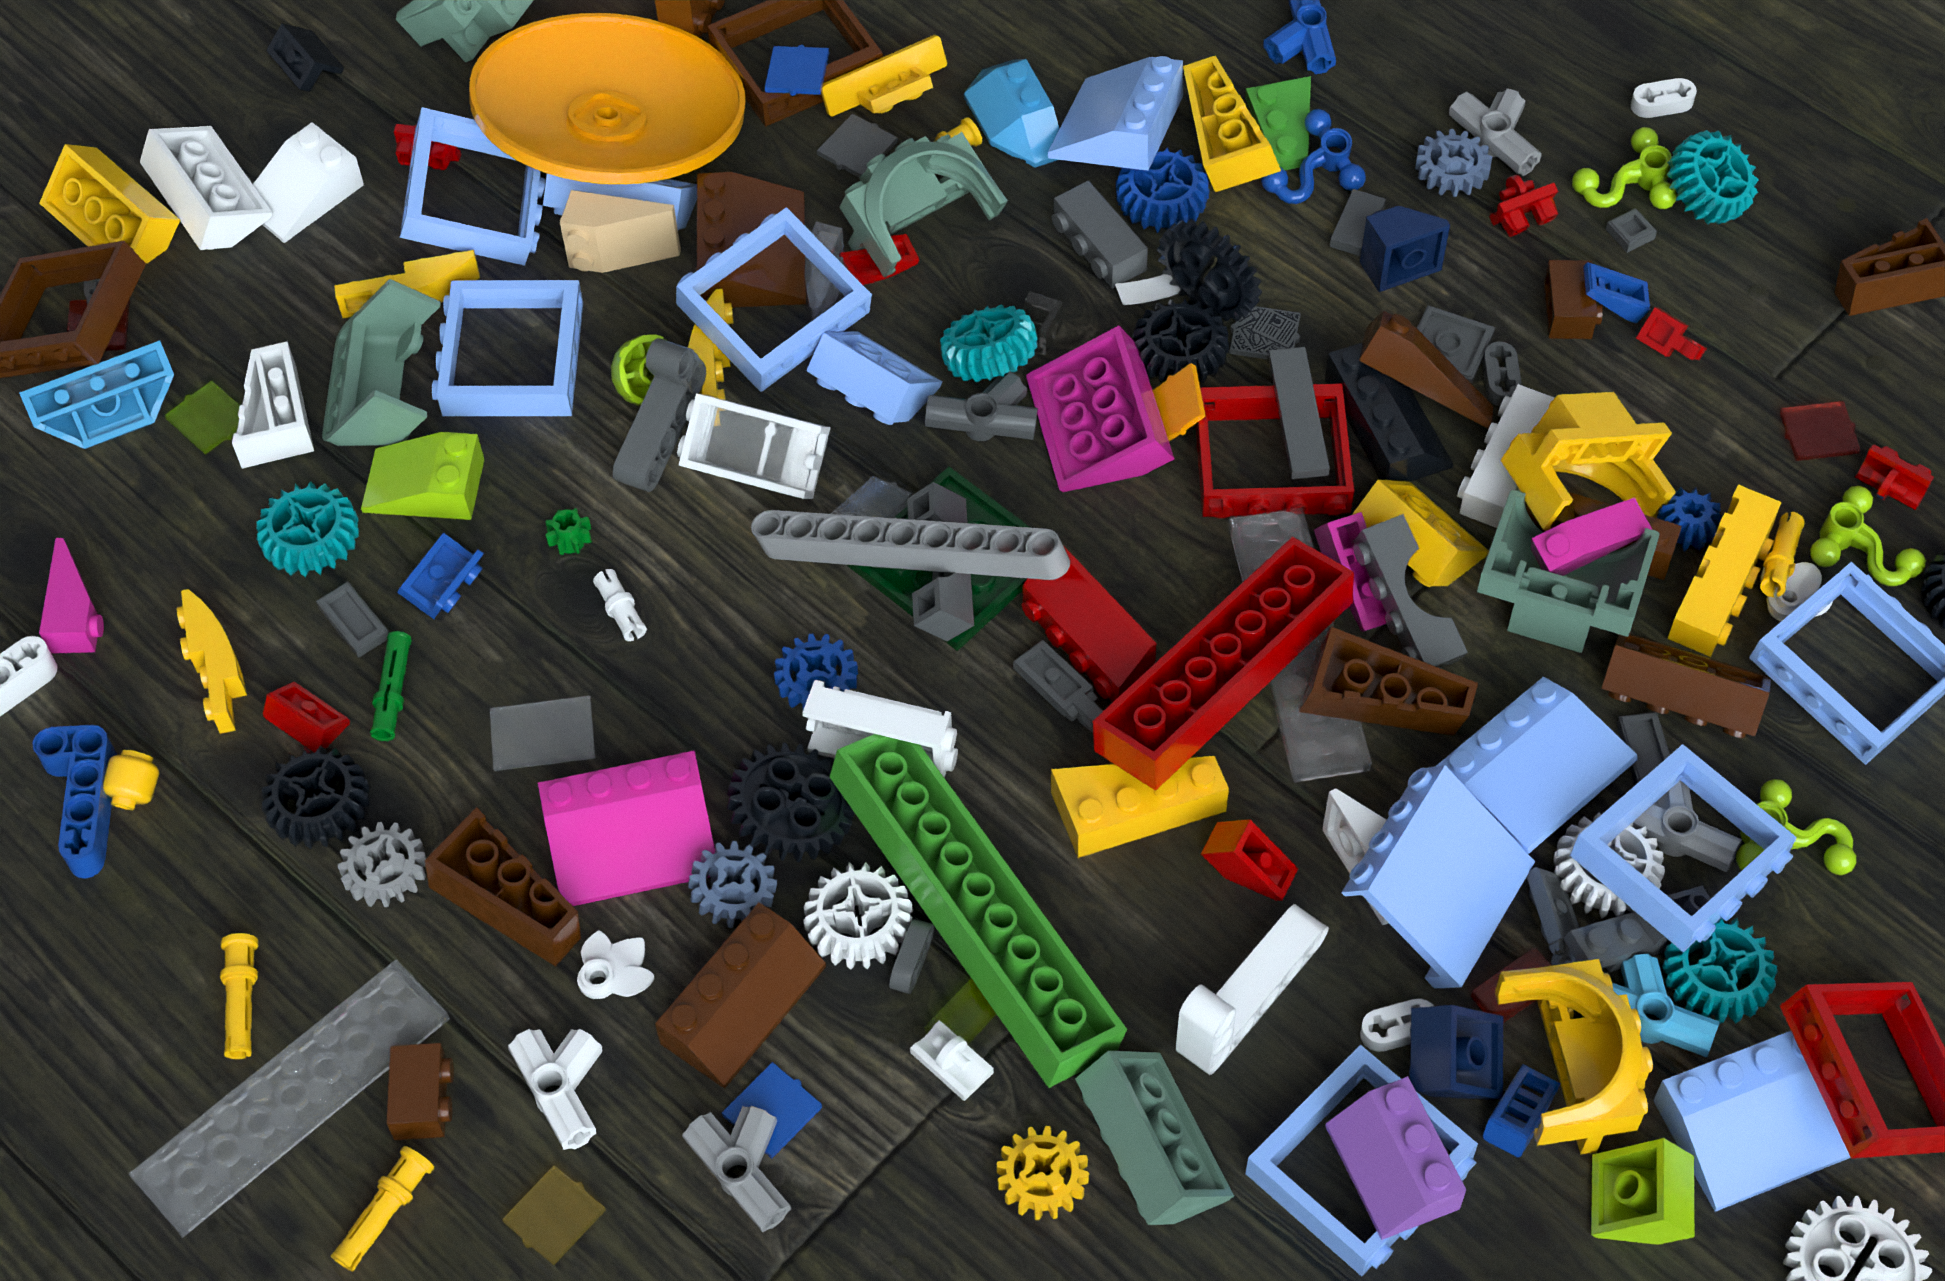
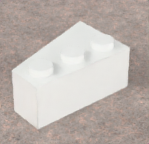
M288 342L252 349L244 383L243 404L239 406L238 411L239 424L237 433H234L232 440L241 467H251L313 452L314 447L298 372Z

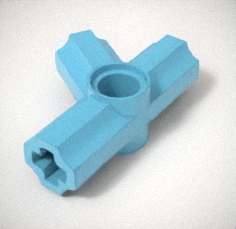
M1640 954L1623 961L1621 972L1625 987L1612 983L1613 991L1617 995L1627 994L1631 1009L1635 1008L1638 1011L1641 1022V1041L1650 1044L1663 1041L1708 1057L1720 1022L1673 1004V1001L1666 994L1657 958L1651 957L1649 954ZM1646 1015H1655L1660 1020H1651Z

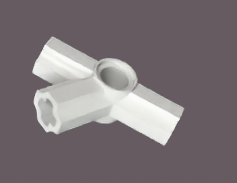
M528 1029L516 1035L515 1039L508 1045V1049L530 1087L537 1107L544 1113L564 1150L568 1148L575 1150L587 1144L589 1139L596 1134V1128L574 1090L602 1053L601 1044L585 1031L571 1029L558 1049L553 1053L540 1029ZM549 1086H560L554 1092H544Z

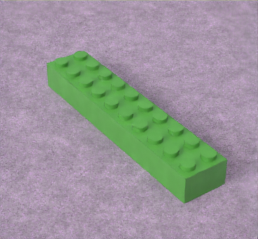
M873 734L837 749L830 774L831 780L1048 1088L1086 1070L1107 1051H1117L1127 1028L921 745Z

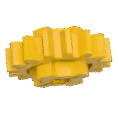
M1045 1126L1043 1135H1037L1033 1127H1029L1028 1138L1024 1140L1021 1136L1014 1134L1012 1136L1014 1148L1003 1146L1001 1156L1005 1161L997 1162V1174L1002 1175L998 1178V1189L1008 1190L1005 1194L1006 1204L1010 1205L1018 1201V1214L1023 1215L1028 1209L1034 1210L1035 1220H1040L1043 1211H1049L1053 1219L1058 1218V1208L1061 1206L1071 1212L1073 1210L1072 1197L1082 1200L1084 1188L1081 1185L1088 1184L1089 1172L1083 1170L1088 1165L1087 1155H1078L1080 1143L1074 1141L1068 1145L1066 1143L1067 1132L1064 1130L1057 1137L1051 1136L1050 1126ZM1020 1160L1024 1170L1019 1173V1178L1015 1179L1014 1170ZM1069 1166L1071 1177L1068 1184L1065 1185L1062 1175L1066 1173V1168ZM1039 1169L1040 1173L1035 1174V1171Z

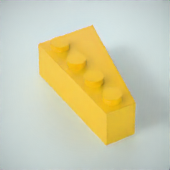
M1212 56L1183 66L1203 166L1214 191L1225 190L1280 172L1281 169L1269 141L1261 132L1259 125L1248 111L1243 99L1237 93L1217 57Z
M1215 756L1190 758L1156 791L1115 764L1051 769V794L1078 858L1208 818L1227 810L1229 787Z

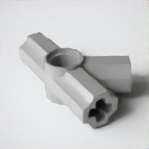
M1507 88L1503 92H1497L1490 109L1468 92L1459 95L1450 106L1449 115L1474 137L1478 136L1480 138L1479 146L1488 145V155L1499 157L1517 174L1525 176L1532 172L1536 164L1540 162L1541 152L1514 130L1525 106V100L1521 98L1518 91Z
M1682 781L1674 785L1633 821L1632 826L1636 830L1646 826V837L1657 838V846L1667 855L1678 857L1686 854L1725 872L1729 870L1742 841L1740 838L1699 821L1697 814L1693 811L1690 789ZM1672 829L1680 830L1683 833L1676 832Z
M742 1106L730 1135L711 1112L706 1115H700L689 1124L687 1130L682 1134L683 1139L719 1180L722 1189L735 1199L762 1233L768 1229H773L784 1220L786 1214L791 1210L789 1203L759 1169L777 1124L776 1117L754 1106ZM741 1165L747 1168L744 1175L739 1178L732 1179L726 1176L727 1171L733 1166Z

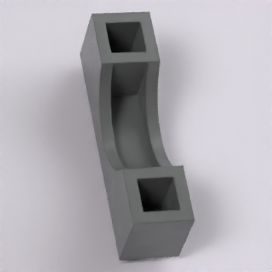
M934 482L907 498L908 519L967 523L966 498ZM932 571V582L912 593L914 626L945 641H949L974 626L971 574Z
M1404 514L1363 529L1353 540L1354 554L1358 563L1361 566L1365 565L1371 578L1369 580L1371 592L1377 600H1381L1387 613L1385 615L1386 624L1393 635H1397L1403 647L1401 654L1440 669L1458 662L1468 651L1453 619L1437 617L1424 612L1412 601L1405 585L1406 566L1410 558L1419 549V546Z

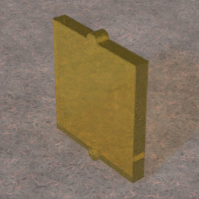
M554 1165L502 1221L523 1239V1244L526 1248H534L552 1265H555L606 1210L603 1205L585 1191L583 1183H575Z

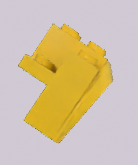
M1614 392L1557 395L1550 402L1549 408L1539 423L1533 427L1531 433L1518 434L1511 441L1510 447L1500 460L1520 489V492L1526 493L1525 502L1545 531L1551 529V525L1566 505H1570L1573 501L1556 472L1570 473L1590 479L1606 487L1623 501L1635 497L1644 515L1657 518L1659 509L1663 505H1667L1676 493L1653 460L1672 432L1665 423L1636 424Z
M1599 959L1540 968L1502 971L1495 989L1498 1005L1538 1000L1541 1017L1567 1107L1541 1114L1540 1126L1533 1131L1537 1146L1576 1140L1581 1155L1597 1152L1603 1137L1606 1135L1637 1131L1644 1114H1647L1648 1111L1647 1098L1643 1089L1645 1088V1081L1649 1072H1652L1653 1069L1652 1057L1648 1047H1642L1640 1038L1641 1022L1638 1011L1635 1008L1631 1009L1627 994L1617 995L1613 991L1610 975L1603 973ZM1573 1010L1577 1011L1578 1013H1580V1014L1583 1015L1584 1017H1583V1018L1573 1019V1018H1574V1011H1573Z

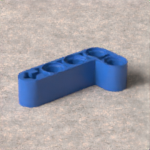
M97 725L45 728L34 737L33 750L48 774L58 777L67 776L58 843L59 852L73 875L78 878L93 877L102 870L106 858L112 798L105 794L103 782L108 761L111 757L117 755V752L105 730Z

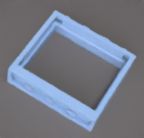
M422 107L415 128L400 238L462 252L474 250L475 255L525 266L529 253H536L539 233L534 232V226L539 225L542 215V205L537 204V199H541L543 196L546 179L540 177L541 171L526 165L518 236L421 215L431 141L515 160L496 147L482 133L474 119Z
M787 207L778 214L773 213L767 216L760 226L750 234L744 233L740 235L733 243V246L722 254L718 252L712 255L705 266L695 273L690 272L683 276L676 286V304L760 392L814 354L823 332H843L870 312L872 296ZM785 235L845 297L760 359L700 295Z
M579 280L451 281L450 295H445L443 302L444 314L447 316L446 323L440 324V342L443 344L442 351H437L436 370L439 373L438 380H433L432 398L433 400H438L442 416H572L584 303ZM562 308L554 385L454 386L463 309Z
M1852 562L1760 639L1749 657L1865 765L1945 695V645L1932 634L1925 624L1918 622L1910 615L1897 599L1889 596L1873 582L1869 574H1864ZM1840 594L1938 681L1882 732L1784 644Z
M1682 744L1578 835L1570 856L1684 952L1696 940L1700 943L1702 941L1705 942L1715 931L1716 926L1714 924L1720 918L1728 921L1741 907L1742 902L1740 900L1746 894L1754 897L1767 883L1768 878L1766 876L1770 872L1774 871L1779 874L1783 870L1785 864L1793 858L1789 851L1797 837ZM1679 781H1682L1764 849L1759 856L1693 916L1689 915L1607 845Z
M1359 1045L1248 1157L1245 1173L1360 1276H1363L1371 1266L1377 1269L1381 1263L1384 1264L1393 1252L1390 1246L1399 1237L1404 1240L1408 1239L1418 1226L1381 1240L1376 1231L1364 1244L1276 1166L1363 1078L1375 1088L1401 1079L1362 1045ZM1417 1093L1443 1145L1452 1152L1449 1157L1461 1180H1464L1470 1169L1476 1164L1473 1157L1478 1143Z

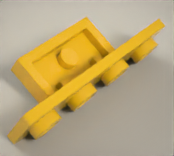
M937 35L930 36L823 83L821 94L827 114L833 117L858 105H862L872 113H885L890 111L893 105L899 102L919 98L924 91L933 88L929 74L947 66L941 38Z

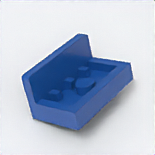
M443 533L402 584L397 593L432 619H435L441 610L449 613L462 596L456 592L460 585L465 582L470 586L483 569L477 563L484 553L478 549L473 555Z

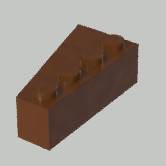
M477 807L425 860L430 889L555 967L581 939L578 911L546 878L542 879L532 868V863L523 854L519 855L508 844V840L498 828L494 829Z

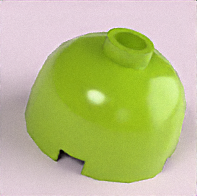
M637 336L625 342L615 353L611 364L612 382L617 392L627 402L641 406L654 378V375L646 366L647 352L651 343L657 338L663 339L664 337Z

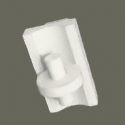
M940 1020L924 1038L910 1048L911 1054L963 1101L994 1073L991 1065L971 1049L961 1036L954 1034Z

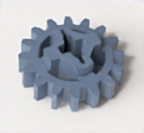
M1450 129L1449 135L1446 136L1441 131H1436L1435 140L1427 136L1424 145H1419L1415 164V169L1419 170L1418 178L1419 180L1428 179V189L1435 186L1439 187L1440 195H1443L1446 190H1451L1453 197H1457L1459 190H1463L1464 193L1470 195L1472 186L1481 189L1483 180H1488L1492 162V156L1488 155L1489 147L1488 145L1479 146L1480 138L1478 136L1469 139L1468 131H1464L1461 136L1456 135L1454 129Z
M732 841L731 847L728 850H725L721 843H716L715 854L704 850L702 851L701 862L694 861L691 873L693 875L689 876L688 888L693 889L690 900L692 903L701 902L699 907V914L701 916L708 912L713 913V924H717L721 918L727 919L728 927L733 928L735 919L743 921L758 902L766 907L772 906L774 898L772 893H775L777 880L772 879L775 868L774 866H764L766 860L764 853L756 857L753 856V848L750 844L742 851L738 850L737 841ZM708 875L711 877L710 882L713 884L711 890H708L706 885ZM755 878L759 884V891L757 893L754 891L755 885L753 884V879Z

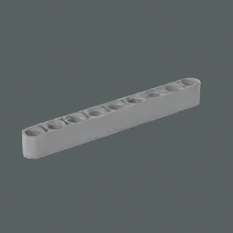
M780 510L764 511L757 515L751 524L753 535L765 554L772 559L1042 580L1060 578L1070 567V559L1058 534L1053 530L1044 528Z

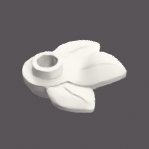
M1808 562L1795 564V570L1787 580L1784 594L1778 597L1777 587L1774 597H1767L1768 611L1772 617L1783 621L1818 591L1822 575L1817 566ZM1765 567L1761 573V581L1765 574ZM1833 601L1828 606H1826L1821 612H1819L1816 616H1820L1826 613L1831 607Z
M599 930L591 935L582 947L581 956L584 965L578 973L577 982L580 991L589 998L602 999L612 993L624 997L633 996L648 988L655 979L652 972L641 967L645 958V942L643 938H631L611 944L608 937ZM596 977H604L606 979L601 984H592L593 979Z

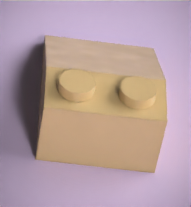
M571 190L560 220L569 268L604 273L680 255L681 248L674 205Z

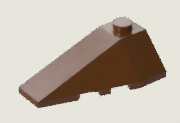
M1383 311L1368 325L1359 361L1474 422L1489 428L1492 423L1494 406L1416 327L1412 326L1407 318L1399 314L1392 315Z

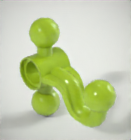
M1642 127L1637 129L1631 137V146L1635 152L1640 153V158L1623 165L1614 174L1610 192L1600 194L1596 191L1600 183L1599 175L1591 168L1577 170L1572 178V186L1592 206L1608 208L1616 205L1621 200L1625 184L1638 183L1640 187L1650 191V202L1654 207L1667 209L1673 206L1677 198V191L1670 189L1671 184L1667 182V173L1670 171V166L1667 162L1671 159V153L1665 147L1658 145V135L1653 129Z
M1859 485L1850 487L1844 493L1842 502L1835 504L1831 508L1821 527L1820 539L1812 544L1810 549L1812 561L1821 567H1831L1839 561L1841 550L1852 546L1864 551L1868 555V571L1880 584L1899 586L1905 584L1910 578L1920 575L1925 569L1926 560L1919 550L1913 548L1904 549L1896 556V571H1888L1884 568L1881 540L1873 529L1863 523V514L1872 507V494L1866 487Z
M1772 779L1763 784L1760 790L1762 802L1757 805L1797 837L1791 849L1807 847L1816 842L1822 835L1830 834L1835 837L1837 844L1829 847L1824 854V865L1827 870L1841 876L1848 874L1854 869L1856 855L1853 851V838L1851 832L1844 824L1835 819L1821 818L1811 823L1806 829L1800 830L1788 823L1786 811L1783 809L1789 805L1792 799V790L1789 785L1779 779ZM1741 831V838L1745 844L1737 850L1736 863L1743 870L1764 849Z

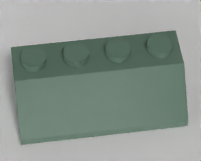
M1107 1051L1075 1078L1082 1092L1083 1101L1091 1110L1100 1128L1101 1137L1109 1146L1118 1164L1119 1173L1127 1182L1137 1202V1209L1148 1225L1176 1224L1227 1202L1234 1197L1160 1053Z

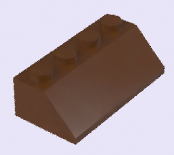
M1619 634L1601 689L1609 691L1608 696L1613 699L1630 702L1631 698L1647 703L1646 708L1654 712L1668 714L1669 710L1684 714V719L1690 723L1707 726V723L1710 722L1722 726V731L1726 734L1745 738L1746 734L1756 735L1770 694L1771 678L1633 634H1629L1628 637Z
M758 902L655 1023L660 1044L725 1089L826 968V963L790 922Z

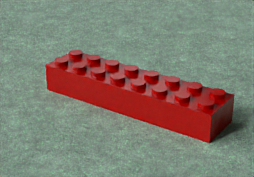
M1292 536L1093 720L1094 751L1156 791L1353 603L1354 571Z

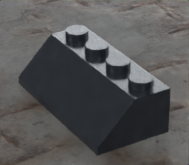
M1363 343L1328 353L1325 381L1327 384H1342L1346 419L1380 480L1411 482L1453 468L1452 460L1410 387L1359 361Z

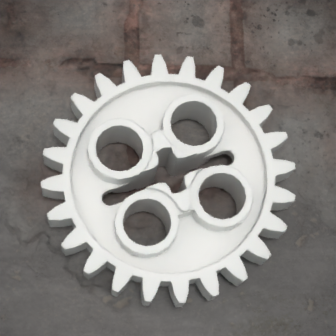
M1837 1196L1832 1204V1209L1825 1201L1819 1203L1816 1213L1808 1209L1802 1217L1803 1223L1797 1221L1791 1231L1795 1237L1790 1236L1785 1247L1792 1253H1788L1783 1261L1784 1265L1795 1268L1790 1271L1786 1281H1843L1868 1242V1239L1875 1237L1877 1244L1854 1281H1922L1929 1277L1932 1273V1268L1920 1265L1927 1258L1929 1252L1926 1250H1915L1914 1246L1918 1243L1921 1236L1920 1234L1907 1236L1904 1232L1909 1224L1907 1219L1897 1224L1893 1222L1892 1218L1895 1210L1893 1208L1888 1209L1883 1215L1878 1213L1877 1200H1873L1868 1208H1862L1859 1196L1853 1198L1849 1207L1846 1206L1841 1196ZM1839 1231H1846L1852 1234L1857 1243L1845 1241ZM1879 1256L1890 1258L1896 1268L1886 1267L1881 1263ZM1824 1264L1831 1267L1836 1277L1824 1275L1818 1265Z

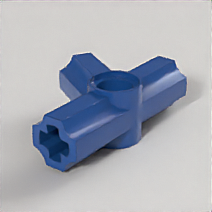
M1288 0L1293 20L1264 39V49L1275 64H1283L1302 51L1307 70L1314 72V74L1327 73L1331 67L1336 65V57L1326 25L1327 14L1325 9L1321 6L1320 0Z

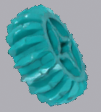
M1706 130L1690 135L1672 152L1673 156L1667 162L1671 167L1667 176L1673 180L1669 188L1676 190L1678 194L1675 201L1682 200L1685 204L1684 212L1692 210L1695 220L1704 218L1706 224L1716 222L1719 225L1731 219L1735 220L1743 214L1742 212L1749 209L1750 205L1753 204L1754 196L1758 193L1754 186L1759 179L1752 175L1756 166L1749 164L1747 159L1750 154L1744 155L1740 150L1741 143H1732L1731 135L1722 137L1719 130L1711 133Z
M998 305L996 308H989L987 306L984 310H974V313L970 315H962L960 321H953L951 328L943 331L944 336L940 339L941 355L948 371H952L954 377H961L963 381L973 378L975 382L986 378L991 381L993 377H1004V374L1010 371L1016 372L1018 366L1028 364V359L1035 355L1034 350L1038 347L1036 329L1030 315H1026L1023 309L1016 310L1015 306L1004 308L1003 305Z
M310 481L306 488L301 489L295 483L294 491L287 493L281 489V498H269L268 505L270 508L261 509V520L256 521L258 544L262 548L264 557L269 562L272 561L273 566L277 570L285 568V571L290 576L298 570L305 578L310 570H315L321 576L323 567L329 566L335 569V561L337 559L347 561L348 553L346 550L355 549V539L359 537L358 516L353 509L351 501L347 497H343L338 488L331 491L330 487L324 483L316 489V486Z
M1720 918L1714 924L1716 926L1715 931L1705 942L1702 941L1700 943L1696 940L1684 952L1673 943L1667 945L1664 953L1666 960L1663 963L1662 969L1663 973L1668 975L1665 980L1666 988L1676 989L1673 994L1674 1002L1686 1000V1010L1693 1011L1696 1008L1701 1011L1700 1015L1708 1017L1709 1014L1715 1015L1716 1020L1720 1022L1719 1025L1725 1021L1727 1015L1736 1024L1738 1021H1741L1744 1014L1751 1018L1756 1014L1758 1007L1762 1008L1767 1004L1769 994L1773 993L1776 986L1774 978L1777 974V966L1772 964L1774 951L1764 950L1766 945L1765 937L1756 939L1752 937L1754 932L1753 925L1743 930L1738 927V918L1732 920L1730 924H1725L1723 918ZM1702 948L1704 953L1702 958L1698 960L1697 964L1690 966L1688 955ZM1749 973L1751 984L1738 991L1736 986L1738 979L1741 978L1742 974Z

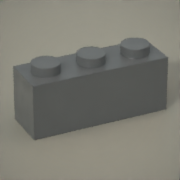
M1089 180L1054 198L1052 222L1059 233H1064L1069 238L1078 255H1083L1088 260L1093 272L1099 279L1103 278L1113 289L1116 287L1115 284L1124 283L1147 271V246Z

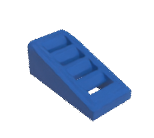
M1589 262L1583 266L1586 295L1625 320L1635 324L1650 311L1648 283L1646 281Z
M1522 1064L1490 1116L1483 1134L1484 1140L1516 1157H1521L1534 1135V1129L1538 1128L1541 1122V1114L1546 1113L1561 1083ZM1522 1084L1543 1094V1097L1541 1098L1521 1088ZM1516 1098V1099H1518V1100H1520V1101H1522V1102L1528 1104L1529 1106L1535 1108V1110L1532 1109V1108H1530V1107H1528V1106H1526V1105H1524V1104H1522V1103H1520V1102H1518V1101H1516V1100H1514V1099ZM1509 1112L1510 1114L1526 1121L1527 1123H1524L1506 1113Z

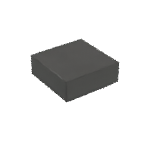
M1636 208L1608 221L1606 231L1626 253L1654 240L1657 230Z

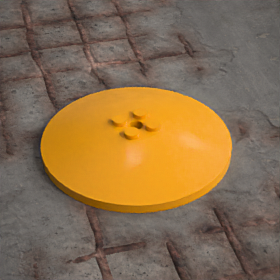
M580 13L551 17L529 23L505 34L493 42L478 58L472 69L469 85V102L475 122L482 133L501 151L539 171L566 179L598 184L655 182L686 174L706 165L725 152L738 136L743 125L746 102L745 90L740 76L725 57L709 43L687 31L665 23L637 16L611 13Z

